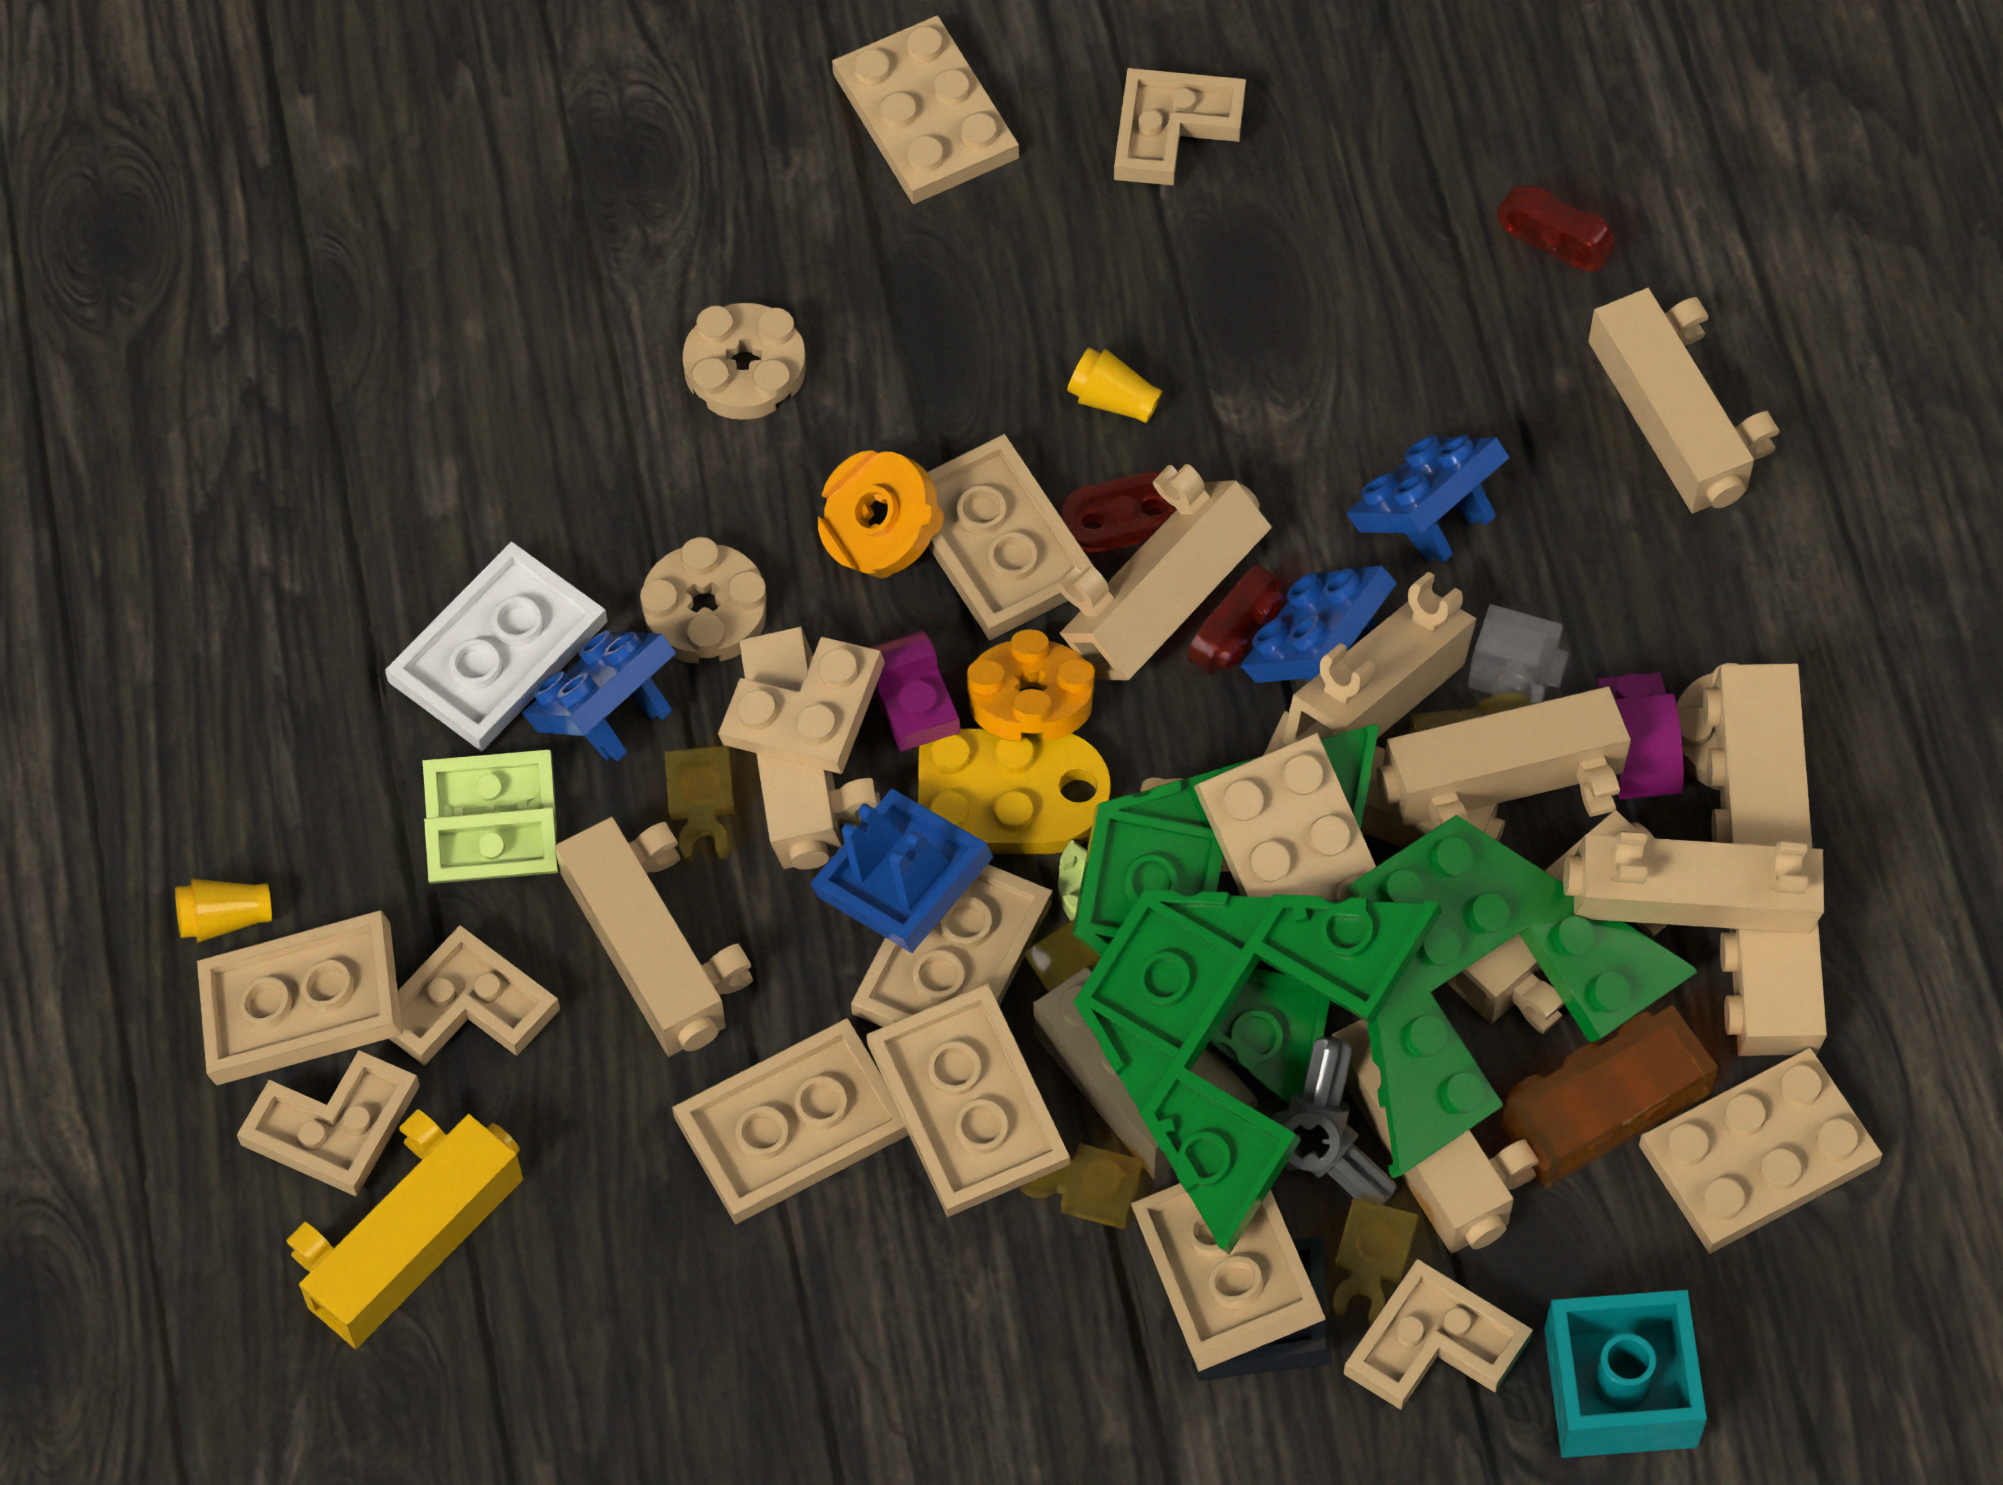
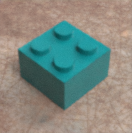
M1688 1290L1551 1300L1544 1331L1561 1458L1698 1448L1707 1417Z

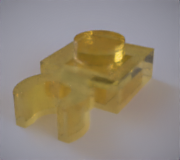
M719 746L665 752L669 815L672 820L688 819V823L682 828L679 835V847L685 861H694V842L699 837L705 835L716 839L715 846L719 859L727 858L730 851V842L724 827L717 821V816L735 814L732 762L729 747Z
M1079 1143L1075 1159H1070L1069 1166L1020 1186V1191L1034 1198H1045L1055 1192L1063 1194L1061 1213L1125 1230L1132 1209L1131 1203L1134 1202L1143 1173V1160Z
M1353 1197L1335 1260L1337 1267L1353 1272L1352 1276L1344 1280L1335 1291L1333 1305L1336 1315L1344 1317L1349 1299L1354 1295L1364 1294L1372 1300L1368 1320L1370 1324L1374 1323L1386 1305L1384 1293L1381 1289L1382 1280L1401 1283L1404 1278L1419 1223L1418 1214Z

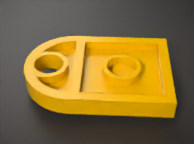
M960 729L961 733L919 746L918 804L986 842L992 854L1062 853L1071 840L1082 845L1090 839L1095 806L1110 800V776L1103 758L1091 744L1072 733L1056 740L1043 741V732L1033 734L1022 732V742L1000 738L985 729ZM1074 780L1086 781L1096 789V793L1091 799L1079 803L1069 801L1060 791L1064 785Z

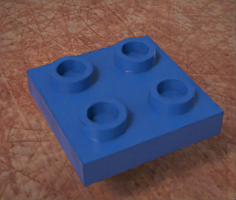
M1431 435L1417 441L1407 449L1404 454L1406 461L1392 473H1385L1376 477L1361 490L1363 498L1346 512L1358 532L1405 533L1426 561L1432 562L1437 558L1441 563H1444L1453 555L1437 523L1444 514L1456 505L1472 525L1479 520L1484 525H1487L1496 517L1480 483L1510 458L1497 437L1469 438L1468 435H1462L1456 438H1437L1435 435Z
M1382 566L1357 569L1347 568L1340 571L1308 573L1302 576L1289 589L1287 593L1289 601L1277 617L1265 624L1256 633L1252 641L1254 648L1240 666L1255 683L1307 679L1311 681L1320 673L1321 659L1340 643L1347 646L1348 651L1352 644L1358 643L1378 626L1373 615L1397 582Z
M633 631L601 632L580 649L579 655L582 659L567 673H564V671L557 672L544 680L535 689L533 695L536 700L522 714L536 732L585 736L605 760L608 761L613 758L618 762L627 754V751L605 720V717L626 698L631 696L650 719L654 720L658 717L661 720H665L673 711L651 679V676L669 661L676 652L662 633H634Z
M891 789L875 808L866 803L860 806L858 813L861 817V822L859 826L856 827L851 823H846L843 826V846L810 884L820 899L910 953H913L994 856L986 842Z

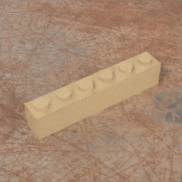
M1798 664L1720 665L1713 688H1705L1703 694L1705 726H1715L1717 748H1709L1708 783L1710 787L1720 788L1721 809H1713L1712 842L1776 846L1779 841L1807 843V848L1812 849ZM1818 922L1810 933L1729 928L1730 932L1721 933V968L1723 972L1733 973L1734 995H1726L1725 1029L1727 1035H1737L1738 1056L1796 1055L1808 1048H1811L1814 1054L1817 1055L1827 1036Z

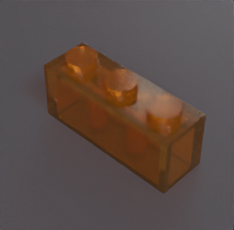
M1673 1005L1654 1016L1651 1012L1646 1011L1626 1022L1619 1030L1618 1036L1598 1047L1596 1043H1589L1574 1051L1564 1061L1563 1068L1545 1078H1542L1540 1074H1535L1518 1083L1508 1094L1502 1127L1513 1143L1522 1139L1527 1141L1539 1160L1538 1164L1533 1166L1532 1169L1543 1186L1548 1188L1711 1094L1718 1066Z

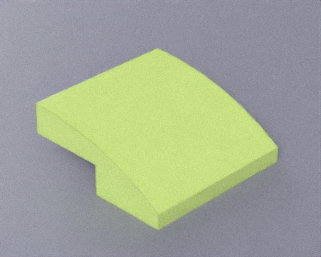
M551 750L423 760L426 819H424L428 880L430 884L559 873L555 845L558 843Z

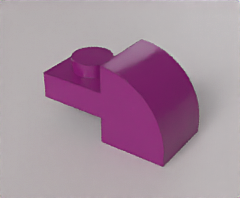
M923 630L867 647L881 651L885 661L873 693V698L881 717H886L900 752L961 733L959 717L938 670L936 652Z
M1661 673L1628 674L1619 677L1598 678L1597 689L1610 687L1631 739L1624 771L1622 774L1616 775L1620 788L1619 800L1682 794L1684 766L1678 710L1674 694L1666 693Z

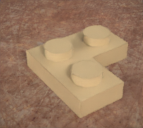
M1128 68L1114 164V180L1174 186L1180 136L1239 142L1246 79Z
M821 637L800 692L740 678L718 732L723 745L842 774L885 664L881 651Z
M459 925L398 990L402 1035L389 1039L425 1066L469 1019L518 1056L557 1014L560 1006L558 998Z
M358 1050L327 1105L268 1080L240 1128L237 1137L241 1146L357 1197L419 1089V1081L417 1075Z
M1417 1259L1346 1362L1344 1375L1402 1410L1437 1357L1493 1392H1496L1531 1340L1533 1329Z

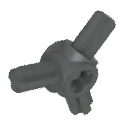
M1318 1037L1313 1044L1303 1092L1292 1094L1288 1110L1273 1114V1121L1294 1132L1301 1139L1285 1166L1288 1171L1297 1169L1311 1171L1317 1178L1322 1177L1327 1172L1368 1211L1374 1212L1390 1199L1397 1186L1390 1176L1354 1144L1359 1134L1347 1124L1350 1106L1343 1102L1342 1098L1353 1054L1351 1044L1334 1037ZM1317 1124L1322 1126L1326 1130L1323 1139L1317 1137L1309 1143L1302 1137L1305 1128L1311 1130Z

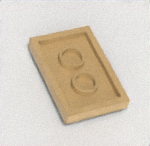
M938 15L832 60L833 75L912 204H916L1019 159V144Z
M1005 434L927 472L936 489L937 504L941 507L944 514L942 528L936 536L931 538L928 548L989 641L1068 601L1058 589L1056 582L1072 566H1076L1082 573L1088 566L1093 565Z
M1318 733L1194 786L1241 896L1272 897V894L1320 896L1325 900H1346L1349 898L1347 885L1376 867Z
M987 864L913 953L887 938L884 939L851 1002L852 1014L885 1027L985 984H989L1000 1007L1052 904V890Z
M381 910L197 961L206 1073L216 1085L402 1035L390 921Z
M985 984L866 1034L870 1051L947 1217L1070 1165V1156L989 984Z
M848 1018L672 1107L677 1124L735 1225L909 1135L880 1071Z
M1811 1048L1641 1135L1639 1147L1709 1254L1879 1165L1883 1155Z
M1181 1183L1131 1203L1198 1371L1326 1320L1271 1189L1230 1255L1218 1247L1211 1231Z

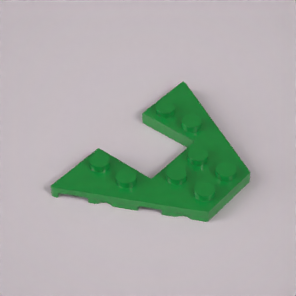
M1375 724L1321 739L1360 830L1379 725ZM1257 758L1097 804L1095 806L1072 935L1098 956L1102 957L1144 889L1175 890L1179 894H1198L1201 891L1217 892L1223 853L1194 786ZM1255 968L1209 1043L1282 1101L1290 1105L1292 1094L1303 1092L1314 1041L1318 1037L1324 1036L1330 1000L1286 974Z
M1457 815L1347 885L1348 897L1367 898L1369 901L1400 903H1425V900H1433L1443 910L1374 1023L1370 1024L1367 1022L1372 1060L1379 1067L1381 1085L1377 1090L1379 1107H1385L1393 1164L1388 1166L1389 1174L1393 1179L1405 1174L1504 1106L1430 993L1431 991L1519 933L1588 1041L1592 1043L1601 1039L1697 973L1694 966L1623 921L1591 920L1574 915V896L1564 895L1563 883Z
M1144 889L1073 1001L1102 1047V1051L1113 1070L1119 1076L1137 1106L1139 1114L1161 1151L1164 1152L1177 1174L1178 1180L1189 1194L1211 1231L1216 1244L1228 1255L1234 1249L1301 1139L1294 1132L1192 1073L1193 1066L1260 960L1373 1024L1443 912L1437 902L1433 900H1425V903L1375 902L1359 897H1349L1346 900H1325L1320 896L1272 894V897L1231 896L1229 892L1201 891L1198 894H1179L1175 890Z

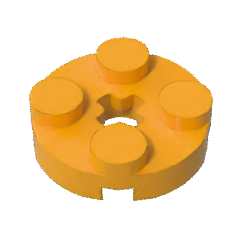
M870 450L859 452L849 457L830 475L822 493V497L827 498V502L824 508V518L818 516V531L824 547L838 563L881 579L905 569L921 556L930 543L931 538L936 536L941 530L944 514L941 507L937 504V493L933 481L922 466L914 460L894 452L877 453ZM878 500L881 503L888 504V512L884 521L880 525L873 524L870 526L868 521L874 515L871 508L873 502Z
M1031 629L1021 630L1012 636L1010 642H1004L988 649L969 666L967 671V692L972 717L986 731L1006 740L1022 742V732L1031 734L1043 732V741L1065 737L1079 729L1091 714L1095 670L1093 665L1076 651L1062 644L1049 641L1043 632ZM1026 687H1035V688L1041 689V690H1037V689H1027V690L1020 691V689L1026 688Z

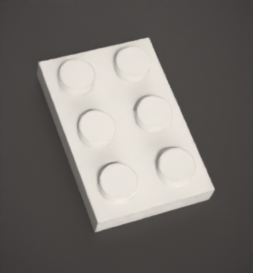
M511 541L385 669L387 680L391 685L482 752L535 697L533 695L535 689L544 680L559 672L607 623L606 610Z

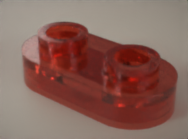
M1538 186L1513 187L1497 209L1499 222L1513 237L1584 271H1597L1601 269L1615 248V239L1610 232V227L1602 217L1589 211L1582 212L1555 199L1548 191Z
M1143 473L1083 487L1071 493L1063 504L1062 520L1082 550L1085 552H1101L1148 541L1177 510L1176 507L1168 503L1158 493L1153 485V481L1160 473ZM1150 507H1156L1163 512L1159 515L1149 516L1143 511ZM1089 521H1097L1103 526L1098 529H1088L1083 525Z
M1259 564L1250 568L1201 626L1191 643L1187 660L1209 675L1215 674L1221 668L1226 671L1232 669L1246 649L1248 643L1246 638L1258 624L1264 626L1273 620L1279 612L1284 601V595L1279 592L1281 578Z

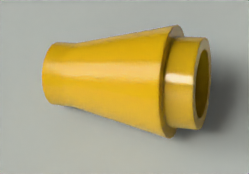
M1090 347L1086 349L1067 388L1068 392L1079 397L1078 404L1136 418L1146 424L1154 413L1163 393L1162 390L1152 386L1107 349L1100 353Z
M191 879V885L175 887L177 920L181 938L196 937L199 943L257 923L272 922L270 892L267 883L253 885Z

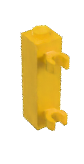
M417 1109L399 1128L407 1136L404 1144L422 1161L335 1248L307 1222H304L286 1240L287 1244L294 1249L291 1253L292 1257L310 1272L299 1283L308 1309L354 1349H357L523 1181L517 1156L520 1149L513 1138L498 1125L491 1123L485 1128L468 1114L446 1135L430 1117Z

